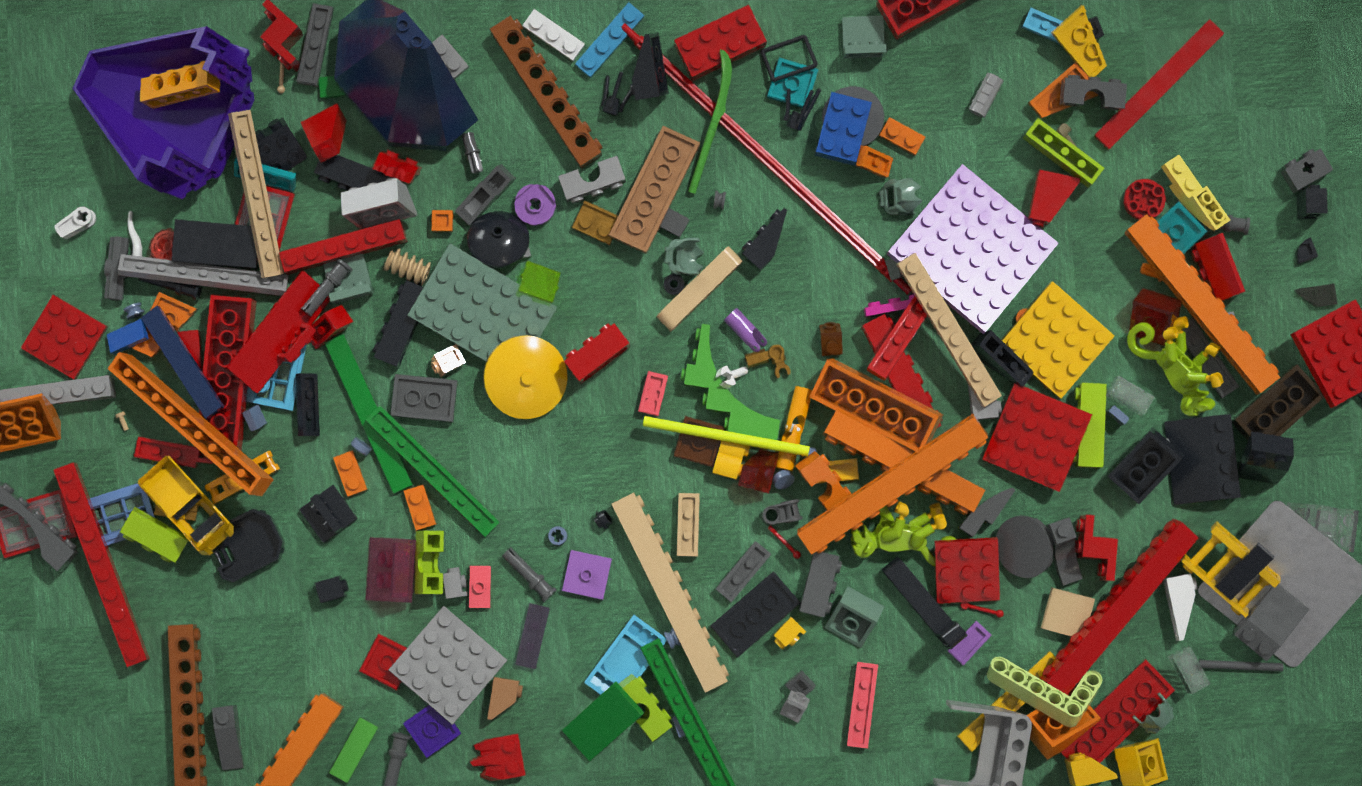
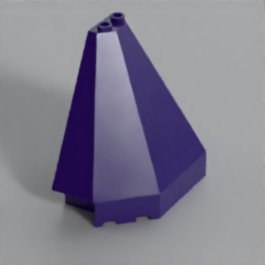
M207 26L91 50L72 88L136 179L161 193L164 192L180 199L185 198L186 193L191 190L196 191L206 185L207 180L211 178L216 179L221 176L234 147L228 114L250 110L255 100L254 92H251L250 83L253 81L251 66H248L247 57L250 55L249 49L230 43L229 40ZM201 61H205L202 69L220 80V92L154 109L140 102L141 79L149 77L151 74H161L167 70H176L183 68L185 65H196Z

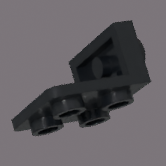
M283 117L271 121L265 129L255 131L260 159L263 165L288 171L307 158L306 153Z

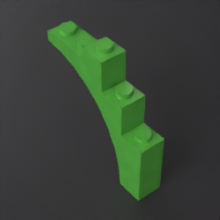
M702 324L701 329L697 328L695 341H699L698 349L693 350L692 361H695L696 364H687V368H682L681 380L684 381V386L708 389V393L704 392L702 405H706V410L730 414V417H725L724 429H727L729 432L777 440L780 420L763 416L749 409L738 401L728 389L719 385L722 383L720 377L716 378L717 371L711 357L709 343L710 325Z

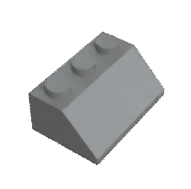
M389 178L384 182L369 183L365 187L350 188L348 191L341 192L342 216L359 229L417 216V211L407 186L397 178Z

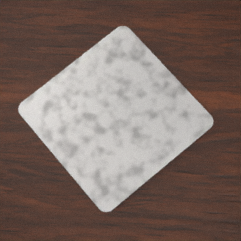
M1276 500L1265 509L1239 541L1249 550L1259 542L1275 557L1268 566L1281 577L1279 585L1309 609L1282 646L1274 653L1288 666L1296 667L1362 595V564L1282 501ZM1234 557L1214 579L1218 582L1241 558ZM1258 574L1235 598L1240 600L1260 580V575ZM1204 581L1200 584L1198 589L1200 596L1238 625L1244 616L1242 614L1239 616L1230 608L1231 605ZM1266 585L1246 605L1249 611L1268 592L1272 585Z

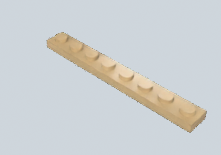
M251 110L229 113L228 116L261 278L282 275L284 272L279 255Z
M913 253L896 264L982 407L1001 397V393L917 254Z

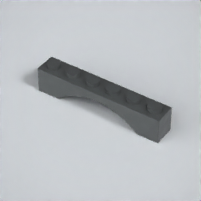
M0 482V504L13 509L29 523L37 536L42 558L56 571H63L79 553L75 550L77 546L68 538L64 540L59 535L61 531L53 524L49 526L44 521L46 518L39 511L33 512L29 508L30 503L22 496L18 498L13 493L15 490L8 483L5 482L3 484Z

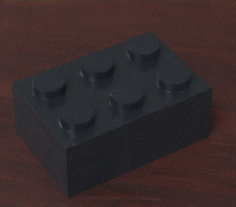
M1152 427L1114 467L1108 477L1135 502L1140 504L1182 460L1184 455Z

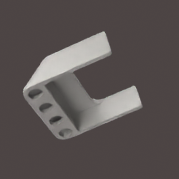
M946 700V705L950 709L983 713L984 725L974 777L968 782L933 778V784L935 786H1022L1032 729L1030 718L1027 715L997 706Z

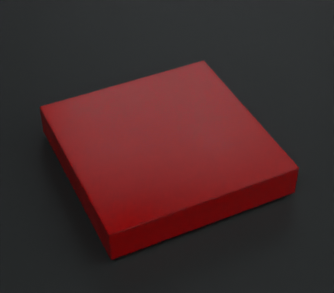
M378 634L359 671L397 690L401 681L389 669L407 647Z

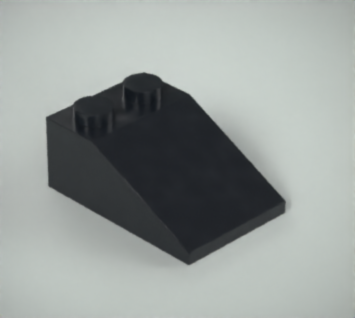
M659 32L645 34L632 77V84L630 85L631 94L635 96V100L669 94Z
M1251 432L1237 469L1238 478L1278 484L1289 471L1294 458L1293 438Z

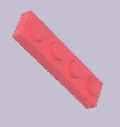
M857 662L847 746L868 749L878 664Z

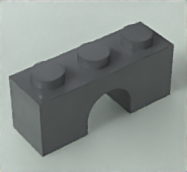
M1068 75V78L1061 80L1059 105L1081 107L1084 105L1085 94L1087 92H1095L1101 100L1100 109L1122 111L1125 109L1127 84L1121 83L1119 79H1109V82H1104L1099 77H1088V80L1080 79L1078 75Z

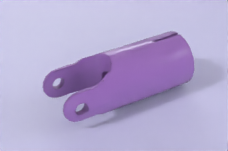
M738 308L724 319V322L754 352L760 351V345L765 346L767 344L766 338Z

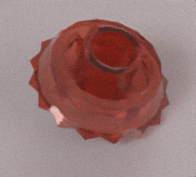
M161 229L160 232L155 233L149 246L152 258L172 260L174 229Z

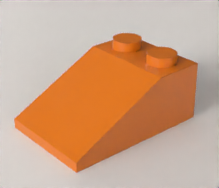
M1075 687L1070 691L1068 696H1071V694L1075 690ZM1091 706L1088 707L1079 723L1074 727H1067L1037 709L1027 715L1032 722L1030 740L1047 760L1066 749L1101 719Z

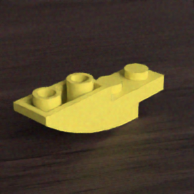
M1177 155L1161 166L1172 182L1169 188L1187 210L1205 226L1215 231L1230 221L1207 186L1201 187L1180 155Z

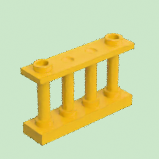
M1216 521L1210 531L1212 538L1192 559L1185 554L1182 557L1183 567L1191 574L1194 572L1231 605L1230 608L1239 616L1242 614L1246 618L1249 615V609L1246 605L1266 585H1272L1275 588L1280 583L1281 577L1267 565L1259 573L1260 580L1240 600L1235 597L1230 600L1215 587L1217 581L1214 578L1234 557L1242 559L1250 550ZM1218 543H1224L1228 547V552L1207 573L1198 564Z

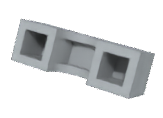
M615 156L597 162L600 175L593 182L584 181L580 177L578 169L558 176L567 203L571 201L572 204L583 201V197L590 194L592 197L603 194L605 189L611 188V190L622 187V183H625L626 180L618 157Z

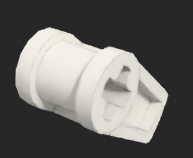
M79 207L54 227L60 237L69 239L92 227L96 222V214L86 207ZM84 213L87 214V216H86V219H87V220H86V221H83V220H82V219L84 218V217H83V214H84Z

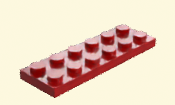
M1144 659L1093 709L1101 718L1100 721L1060 753L1066 759H1070V754L1081 752L1101 763L1139 726L1132 717L1135 715L1143 722L1146 719V715H1150L1158 707V704L1162 703L1157 694L1160 692L1167 699L1175 689Z

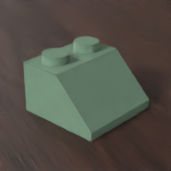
M847 586L824 628L861 648L878 622L884 606Z

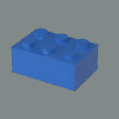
M831 92L815 156L855 166L872 102Z

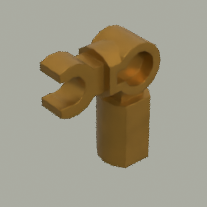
M772 345L768 351L761 349L758 352L744 355L748 368L768 363V359H771L772 364L776 365L774 373L777 378H780L779 370L781 368L786 370L787 375L791 374L789 366L784 362L786 360L785 352L781 345Z

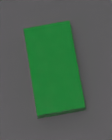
M614 682L562 731L590 762L640 718L644 712L617 682Z

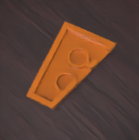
M1076 62L1028 102L1041 119L1071 107L1059 105L1061 80L1068 78V75H1078L1080 79L1088 80V75ZM1087 92L1084 101L1094 98L1098 94Z
M158 292L151 308L152 310L154 307L160 306L176 332L198 310ZM147 328L149 339L135 345L133 349L153 358L161 349Z

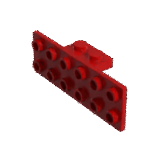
M305 271L299 273L227 365V369L255 393L260 392L282 362L291 363L300 356L301 349L304 345L311 342L316 331L311 326L330 301L328 295L312 316H309L308 313L306 314L301 309L320 286Z

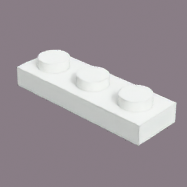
M535 9L522 25L527 31L572 62H574L585 46L582 41Z

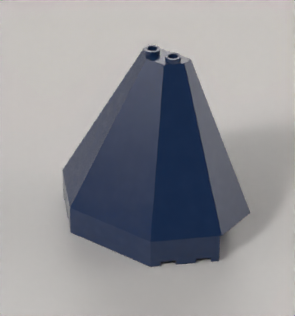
M365 0L339 22L335 83L389 147L446 151V146L478 121L477 116L433 43L404 10L382 0Z

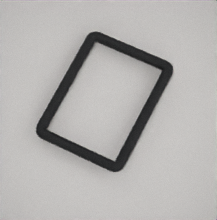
M806 35L764 48L760 52L770 79L773 82L813 69L818 65ZM804 39L813 64L774 77L765 52Z

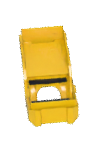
M165 456L138 480L137 484L178 527L201 555L210 556L214 548L228 536L231 537L234 534V526L170 456ZM194 505H199L210 517L194 530L185 520V513Z

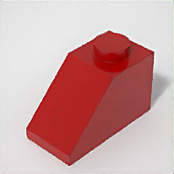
M343 305L325 312L311 325L316 329L311 340L315 349L343 332L353 322Z

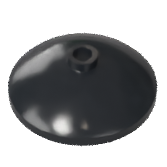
M503 211L489 212L481 215L472 223L467 234V245L471 255L483 264L492 268H504L517 263L524 257L529 247V232L524 222L517 216Z

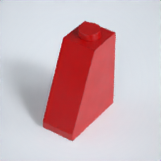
M338 103L301 122L307 138L321 163L340 153L347 120Z
M1039 170L1034 185L1028 220H1031L1033 225L1039 227L1048 225L1080 183L1081 178Z

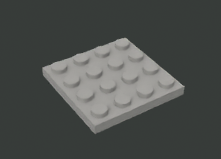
M443 606L390 667L389 671L453 725L503 667L507 659Z

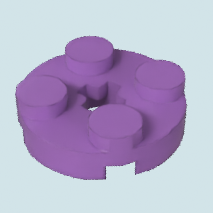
M529 184L521 188L516 195L514 203L515 212L524 223L531 226L543 225L553 217L556 210L555 197L546 186ZM532 200L535 202L539 200L541 202L538 210L530 209V202Z

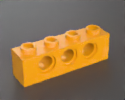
M201 61L196 65H185L183 68L176 70H167L161 74H151L149 77L141 79L140 102L154 109L220 92V80L202 69L205 61Z

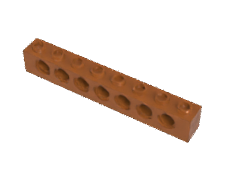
M510 15L490 28V32L582 169L602 156L600 150L603 147L597 138L592 139L589 134L591 132L590 127L585 121H580L578 109L574 104L570 106L566 100L569 97L563 87L558 88L555 83L557 81L556 76L552 70H546L544 58L540 53L536 54L532 49L535 46L529 36L524 37L521 32L523 30L522 25L518 19L513 20ZM511 36L519 37V42L514 45L510 44L508 40ZM522 53H529L531 55L530 59L526 62L521 61L519 57ZM540 70L542 72L541 77L537 79L532 78V71ZM545 87L553 88V93L545 96L542 94V90ZM556 104H563L565 106L564 111L561 113H556L553 108ZM574 121L576 127L573 130H567L565 123ZM579 138H585L588 142L586 146L578 147L576 141Z
M197 624L168 626L175 786H207V777L203 775V768L206 767V755L202 754V746H205V734L201 732V725H204V713L200 710V704H203V692L199 688V683H202V671L198 667V662H201V650L198 649L197 641H200L201 635ZM183 640H187L190 643V648L187 652H184L180 647ZM184 661H188L191 665L188 673H185L181 668ZM185 682L190 683L192 686L189 694L184 693L182 689ZM186 703L191 704L193 707L190 715L184 713L183 707ZM187 724L194 728V733L191 736L186 735L184 732ZM188 745L192 746L195 750L193 757H188L185 753ZM188 767L195 769L196 775L194 778L187 776L186 770Z

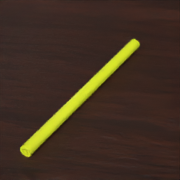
M645 416L643 426L807 457L809 454L810 446L648 416Z

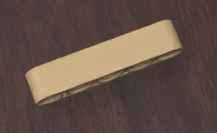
M729 246L726 247L656 317L670 332L673 331L743 260Z

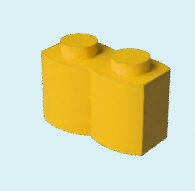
M721 441L712 474L737 480V476L742 477L745 465L741 464L743 456H748L750 446Z

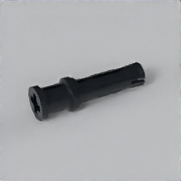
M138 278L140 282L175 291V294L178 296L192 297L194 301L199 300L203 286Z

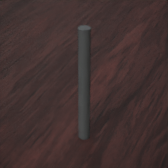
M1198 660V668L1283 672L1284 669L1283 663Z

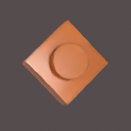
M432 210V232H453V210Z

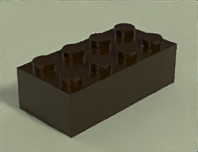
M1297 364L1289 368L1277 381L1232 419V424L1247 441L1251 432L1281 436L1324 396L1317 385Z

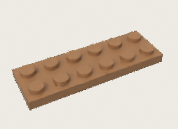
M662 126L609 234L610 238L645 254L648 253L700 147V142Z

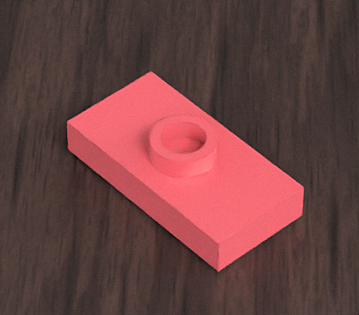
M648 371L638 412L659 416L668 380L667 375Z
M470 566L469 608H491V566Z

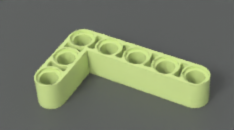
M1003 657L992 659L987 672V678L993 684L1067 727H1074L1079 723L1097 695L1103 681L1101 674L1096 671H1088L1071 696H1068Z

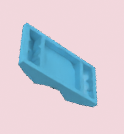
M633 615L584 683L601 695L614 682L619 684L630 674H633L636 678L641 677L649 664L640 647L657 638L664 645L667 639L636 615Z

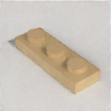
M679 493L677 556L698 557L699 493Z

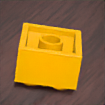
M1159 738L1114 749L1123 786H1151L1168 780Z
M1081 752L1070 754V759H1065L1070 785L1085 786L1118 778L1115 772Z

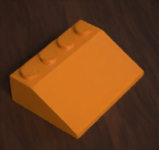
M42 393L0 402V452L61 439V421L55 407Z

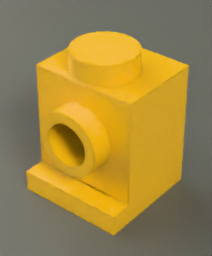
M790 617L774 634L776 637L774 642L782 650L788 644L792 647L800 639L798 634L801 632L804 635L806 631Z

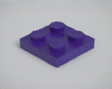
M429 705L403 723L426 758L462 734L455 723L453 725Z

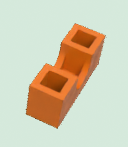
M814 451L796 464L795 467L811 487L820 481H826L827 488L818 499L824 508L828 510L852 493L846 486H841L839 482L842 479L835 470L831 472L828 467L830 462L825 455L822 454L820 456Z

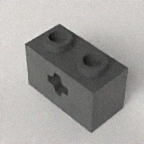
M1311 149L1302 154L1303 159L1297 162L1293 159L1284 165L1286 169L1281 174L1293 193L1333 171L1332 166L1321 149L1317 151ZM1308 166L1310 170L1303 172L1302 169Z

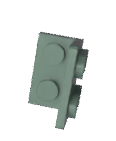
M883 16L842 18L844 58L885 57L887 50L884 43Z
M359 254L341 259L353 271L351 273L348 272L341 281L342 284L338 287L335 286L331 293H329L330 301L333 304L374 294L364 255ZM337 260L323 265L325 274L333 269L337 264Z

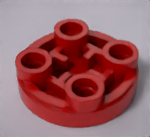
M1150 179L1134 181L1128 186L1123 196L1125 210L1131 217L1140 220L1146 214L1149 217H1157L1164 209L1166 202L1164 188Z

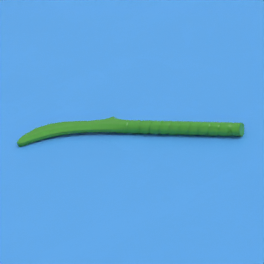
M721 49L722 74L719 95L688 192L696 194L719 120L726 112L725 104L731 82L732 66L728 54Z

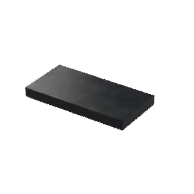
M175 219L171 261L256 269L257 253L251 226Z
M773 571L711 624L710 627L738 658L801 602Z

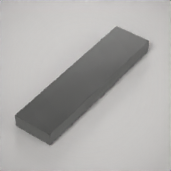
M313 3L297 84L318 87L334 12L332 6Z
M1191 318L1188 320V328H1184L1183 331L1186 332L1187 350L1194 359L1210 343L1194 319ZM1218 354L1215 357L1209 355V359L1202 365V372L1208 375L1219 372L1222 375L1224 383L1220 387L1214 388L1222 399L1237 389L1239 385Z

